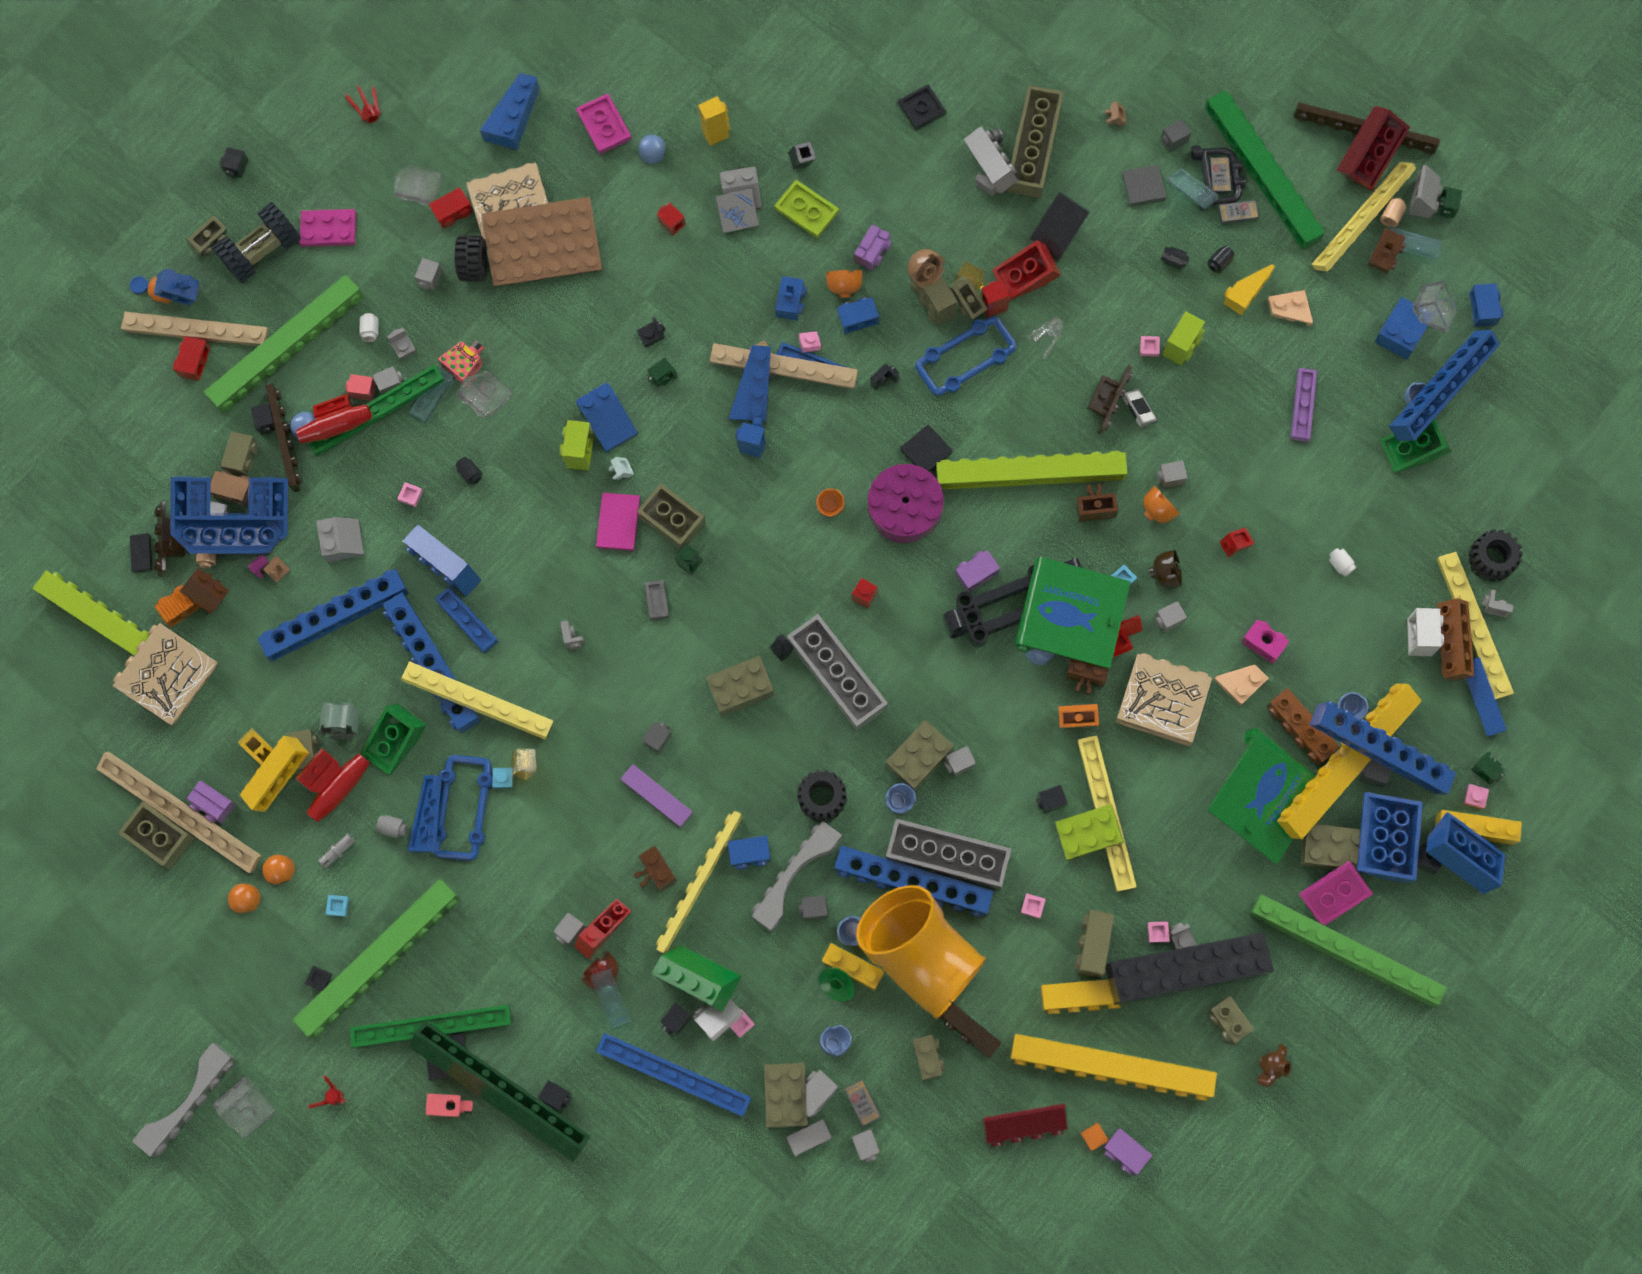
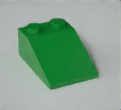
M1436 418L1432 420L1415 441H1397L1393 433L1380 439L1394 473L1434 461L1452 452Z
M398 703L385 706L360 754L386 774L391 775L418 742L427 725Z

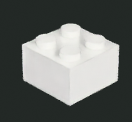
M1416 608L1407 618L1408 656H1433L1443 646L1444 635L1441 634L1443 615H1440V609Z

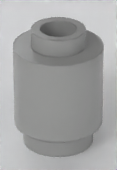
M385 815L379 817L376 830L380 831V834L399 839L405 835L407 825H405V820Z

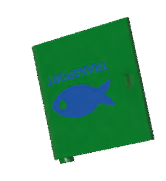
M1036 558L1014 646L1023 653L1038 649L1110 669L1131 581L1048 558Z
M1254 728L1249 729L1245 733L1244 743L1248 747L1214 797L1207 811L1274 864H1278L1294 838H1290L1277 820L1281 817L1283 810L1289 808L1293 803V799L1303 792L1306 784L1313 780L1316 775L1261 730Z

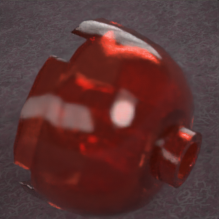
M607 950L602 953L604 957L601 960L597 957L584 971L583 975L585 977H580V980L590 989L602 990L605 987L611 988L618 981L616 978L619 972L618 962Z

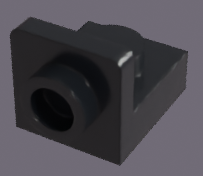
M656 317L652 318V323L636 330L645 348L665 339L663 333L666 331L661 321H657Z
M885 363L870 378V385L876 390L879 386L883 387L889 378L897 384L899 382V372L895 367H890Z

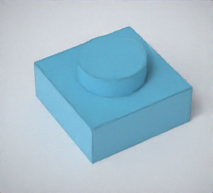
M1125 564L1111 575L1131 581L1130 585L1137 580V577Z
M493 768L492 787L494 789L513 788V768Z
M328 895L325 914L347 917L349 897Z

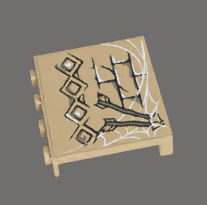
M528 163L523 165V167L511 168L505 172L490 174L488 177L473 179L471 182L466 183L485 244L486 239L481 213L548 203L536 163Z
M159 623L158 626L154 625L148 632L150 636L146 642L143 640L136 649L138 650L137 654L134 657L131 656L126 661L125 670L122 673L118 672L114 677L113 682L115 683L113 686L171 726H174L219 663Z
M1137 654L1115 723L1190 747L1194 740L1212 677H1209L1207 673L1197 671V673L1190 671L1188 667L1183 665H1171V662L1160 659V661L1152 659V656L1149 654Z

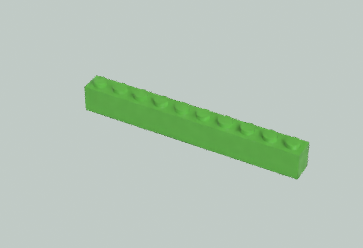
M345 274L204 391L206 396L222 413L232 409L237 401L245 398L248 392L254 387H258L267 376L274 374L279 366L287 363L291 356L301 351L309 341L316 339L321 331L329 328L333 321L343 316L351 306L358 304L361 298L364 297L360 289Z
M439 879L292 1020L308 1037L318 1038L325 1031V1027L329 1023H334L340 1017L339 1013L342 1010L350 1008L355 1003L354 999L359 994L363 995L368 991L369 985L374 980H379L384 975V970L388 966L395 965L399 960V956L403 952H408L414 946L413 942L424 937L429 931L428 928L433 923L437 924L447 910L450 911L457 905V900L459 899L457 894L442 879Z
M1262 894L1257 897L1249 916L1433 1008L1440 1005L1447 989L1446 986Z

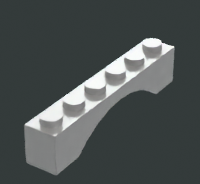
M824 821L820 825H815L811 831V834H813L811 838L803 841L799 847L801 850L799 854L791 857L787 863L789 865L787 870L779 873L775 879L777 881L773 888L770 886L763 895L765 897L761 904L758 902L751 911L754 913L752 918L771 933L784 917V899L788 886L794 876L809 862L821 856L831 854L842 839V835Z
M212 1043L199 1058L196 1082L184 1103L166 1118L145 1125L132 1142L150 1157L162 1155L167 1149L168 1142L179 1135L181 1126L191 1120L194 1116V1110L204 1104L207 1100V1094L211 1089L214 1090L220 1084V1078L224 1073L227 1074L233 1068V1062L236 1059L220 1045Z

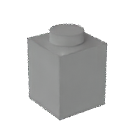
M422 258L415 275V279L421 288L426 290L429 288L436 289L443 272L440 263Z
M394 367L373 375L382 395L404 382L401 372H396Z
M1183 461L1162 464L1159 472H1157L1158 482L1162 483L1163 488L1184 485L1188 478Z
M1178 601L1158 610L1155 615L1156 625L1159 629L1162 628L1164 633L1185 623L1187 619Z
M968 746L947 755V762H944L948 773L952 772L954 777L976 766Z
M567 913L553 932L557 934L556 939L563 945L569 943L572 946L586 926L570 913Z
M871 1129L852 1137L861 1161L865 1160L868 1163L878 1159L877 1154H880Z

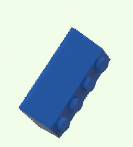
M1446 813L1428 836L1426 852L1483 894L1502 886L1505 854L1452 814Z

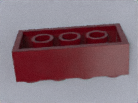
M1374 105L1336 171L1348 180L1372 192L1410 126L1389 109Z
M1065 1103L984 1117L982 1119L986 1144L991 1143V1147L1002 1146L1003 1141L1011 1140L1012 1144L1024 1142L1023 1138L1031 1136L1032 1140L1044 1138L1043 1134L1051 1133L1052 1136L1063 1135V1130L1068 1129Z

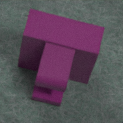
M261 554L247 566L252 573L262 578L264 576L260 570L268 563V560Z

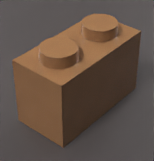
M224 470L222 472L215 471L211 481V496L248 507V477L243 475L236 477L231 472Z

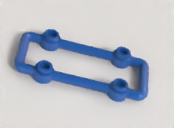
M992 316L986 320L978 319L973 322L972 328L939 348H928L925 356L916 361L915 368L934 395L941 396L947 392L955 393L959 390L960 384L993 364H1004L1007 356L1016 350L1017 344L998 317ZM994 324L1009 347L1006 349H995L991 358L959 377H948L945 385L937 388L923 368V365L926 363H937L941 354L973 335L981 336L985 334L987 327Z
M452 755L446 760L445 769L439 774L442 777L441 782L443 784L439 803L436 851L433 853L436 857L472 861L478 856L479 847L485 842L482 827L488 789L493 786V777L490 775L492 766L487 758ZM454 762L484 765L483 773L477 779L481 789L475 828L469 834V842L472 844L471 853L440 850L441 842L447 837V832L443 827L450 785L456 780V775L452 771Z

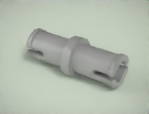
M349 833L338 843L331 845V849L318 859L324 868L327 869L338 857L341 858L351 845L356 843Z

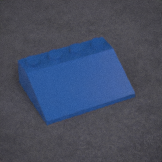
M1364 792L1357 871L1395 882L1410 883L1416 881L1423 802Z

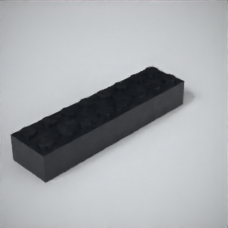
M1264 932L1114 961L1105 966L1114 1005L1264 976L1274 972Z

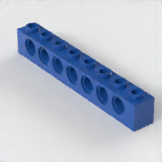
M1492 330L1474 331L1389 425L1397 441H1415L1498 348L1500 344Z
M396 569L387 570L382 576L376 579H369L364 585L353 587L348 593L342 596H335L330 602L319 604L314 607V610L308 613H301L296 619L290 622L285 621L274 630L263 632L262 636L258 637V641L265 656L273 662L383 607V603L398 594L403 593L407 595L409 592ZM388 585L386 591H381L382 586ZM371 593V597L368 600H363L366 594ZM354 602L351 608H346L348 603ZM332 611H337L335 616L329 617ZM319 619V623L312 626V622ZM302 628V631L295 635V630ZM281 636H285L283 642L277 643Z
M400 593L383 603L386 609L383 613L388 621L392 620L395 624L392 628L397 636L401 635L404 639L401 643L406 651L412 652L413 657H411L413 663L456 680L405 595ZM401 614H406V617L403 620H398V617ZM415 629V633L412 636H407L409 630ZM419 645H425L422 651H417ZM429 660H434V664L431 667H426V663ZM433 694L435 699L439 697L442 703L439 706L444 714L448 713L451 720H449V723L454 730L458 729L463 733L481 722L476 711ZM457 707H463L460 714H454Z
M1327 701L1317 705L1309 724L1310 726L1436 795L1449 793L1456 773L1450 770L1448 765L1435 762L1432 756L1419 753L1418 749L1413 746L1404 745L1401 739L1386 735V731L1370 726V722L1355 718L1352 712L1339 709L1338 705L1333 702Z
M841 846L834 868L838 872L837 875L849 878V876L857 878L856 881L865 884H868V881L876 883V887L881 889H887V887L896 889L909 886L907 882L911 878L917 879L919 882L918 886L926 890L929 884H935L938 890L930 894L939 906L943 907L946 904L952 906L951 909L958 912H963V910L970 911V915L978 918L987 916L994 892L845 846ZM858 861L862 864L860 870H853L851 864ZM878 867L881 873L878 876H872L870 869ZM897 873L900 879L892 882L889 880V875ZM954 890L957 896L954 899H949L946 896V892ZM972 895L975 897L976 902L969 905L965 902V897Z

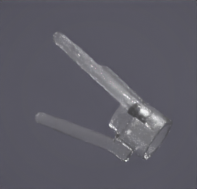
M1053 317L1050 321H1047L1044 325L1026 336V339L1035 336L1032 339V342H1035L1046 333L1049 336L1055 335L1042 359L1045 360L1056 341L1063 334L1061 330L1064 328V324L1059 318Z

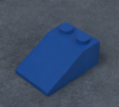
M1401 297L1377 336L1375 343L1408 360L1435 314Z
M608 382L575 400L578 409L586 422L590 423L593 433L606 453L638 434Z

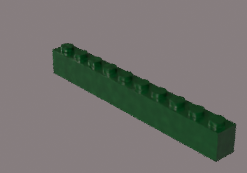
M425 1021L414 1033L408 1046L571 1162H574L583 1151L591 1137L589 1134L435 1026Z

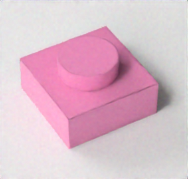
M817 331L799 334L798 339L802 352L821 350Z
M1141 336L1140 356L1159 357L1160 337Z
M405 482L397 499L402 503L416 507L423 489Z
M1469 784L1463 804L1484 809L1489 789Z
M1026 893L1021 914L1040 919L1045 899Z
M1168 921L1147 923L1149 943L1170 942Z
M742 1009L741 1011L744 1014L730 1026L739 1038L755 1025Z

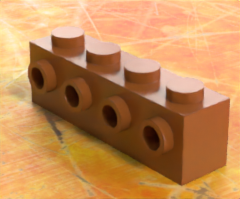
M1459 598L1439 602L1437 607L1440 609V615H1443L1441 634L1444 635V644L1440 647L1443 678L1456 681L1475 677L1469 604L1467 601Z
M1288 688L1267 705L1269 714L1281 722L1282 729L1295 738L1294 742L1299 748H1303L1308 753L1307 756L1311 762L1317 763L1319 766L1340 748L1332 737L1309 725L1313 716Z

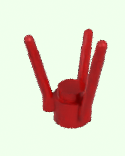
M357 86L365 105L362 108L363 111L359 109L347 94L345 95V98L358 112L363 122L373 123L380 118L381 112L378 106L375 87H372L373 106L368 104L361 87Z
M324 1075L323 1079L330 1087L325 1094V1100L310 1104L307 1108L327 1106L328 1104L339 1105L345 1103L346 1099H344L343 1092L336 1089V1085Z

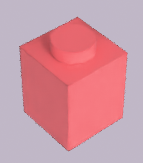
M351 374L350 379L346 382V391L353 399L373 400L376 389L374 379L372 377Z

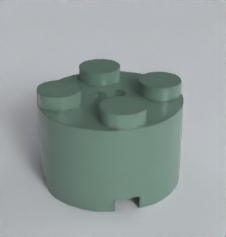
M329 702L324 703L320 711L318 733L324 737L325 734H328L330 739L350 740L352 735L357 737L360 712L354 708L352 703H343V705H335Z

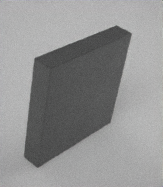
M1158 165L1122 171L1130 206L1166 200Z

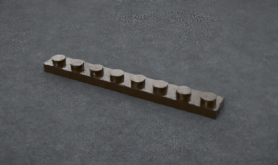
M1298 102L1293 116L1301 121H1310L1320 126L1333 127L1336 130L1348 131L1354 135L1358 134L1366 120ZM1408 131L1400 145L1408 149L1414 148L1424 153L1435 154L1441 139Z

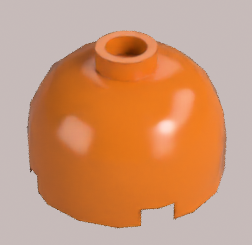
M848 270L826 272L827 287L832 293L840 295V298H850L851 294L856 293L862 285V270H854V272Z
M1153 486L1146 493L1143 499V506L1146 510L1144 514L1150 521L1154 519L1158 523H1167L1180 514L1156 486Z

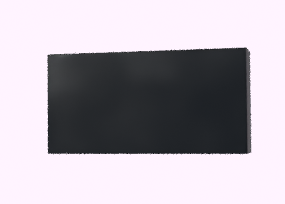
M149 533L130 535L131 571L133 573L152 571L151 535Z

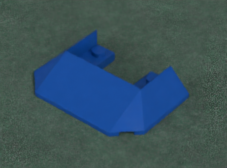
M188 475L171 477L170 534L190 554L269 553L280 540L287 536L288 478L267 476L265 478H248V513H210V477H189Z

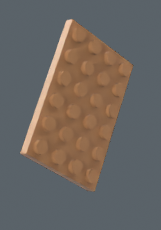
M590 197L481 213L494 287L602 270Z

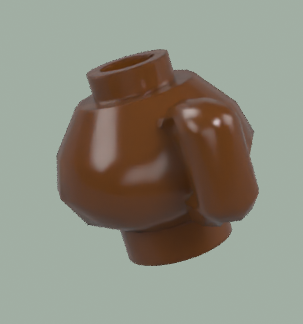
M1280 1044L1278 1051H1272L1261 1057L1259 1066L1263 1072L1257 1079L1259 1085L1271 1087L1277 1079H1280L1282 1076H1289L1292 1065L1290 1061L1286 1060V1046Z

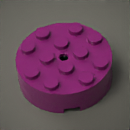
M899 464L885 469L872 482L868 493L869 518L877 528V531L887 539L900 543L919 541L920 538L929 533L931 534L941 520L944 504L943 491L938 480L926 469L912 464Z

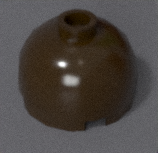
M1176 550L1160 553L1154 559L1153 567H1150L1151 578H1155L1157 584L1161 587L1169 589L1182 586V571L1178 566L1180 560Z

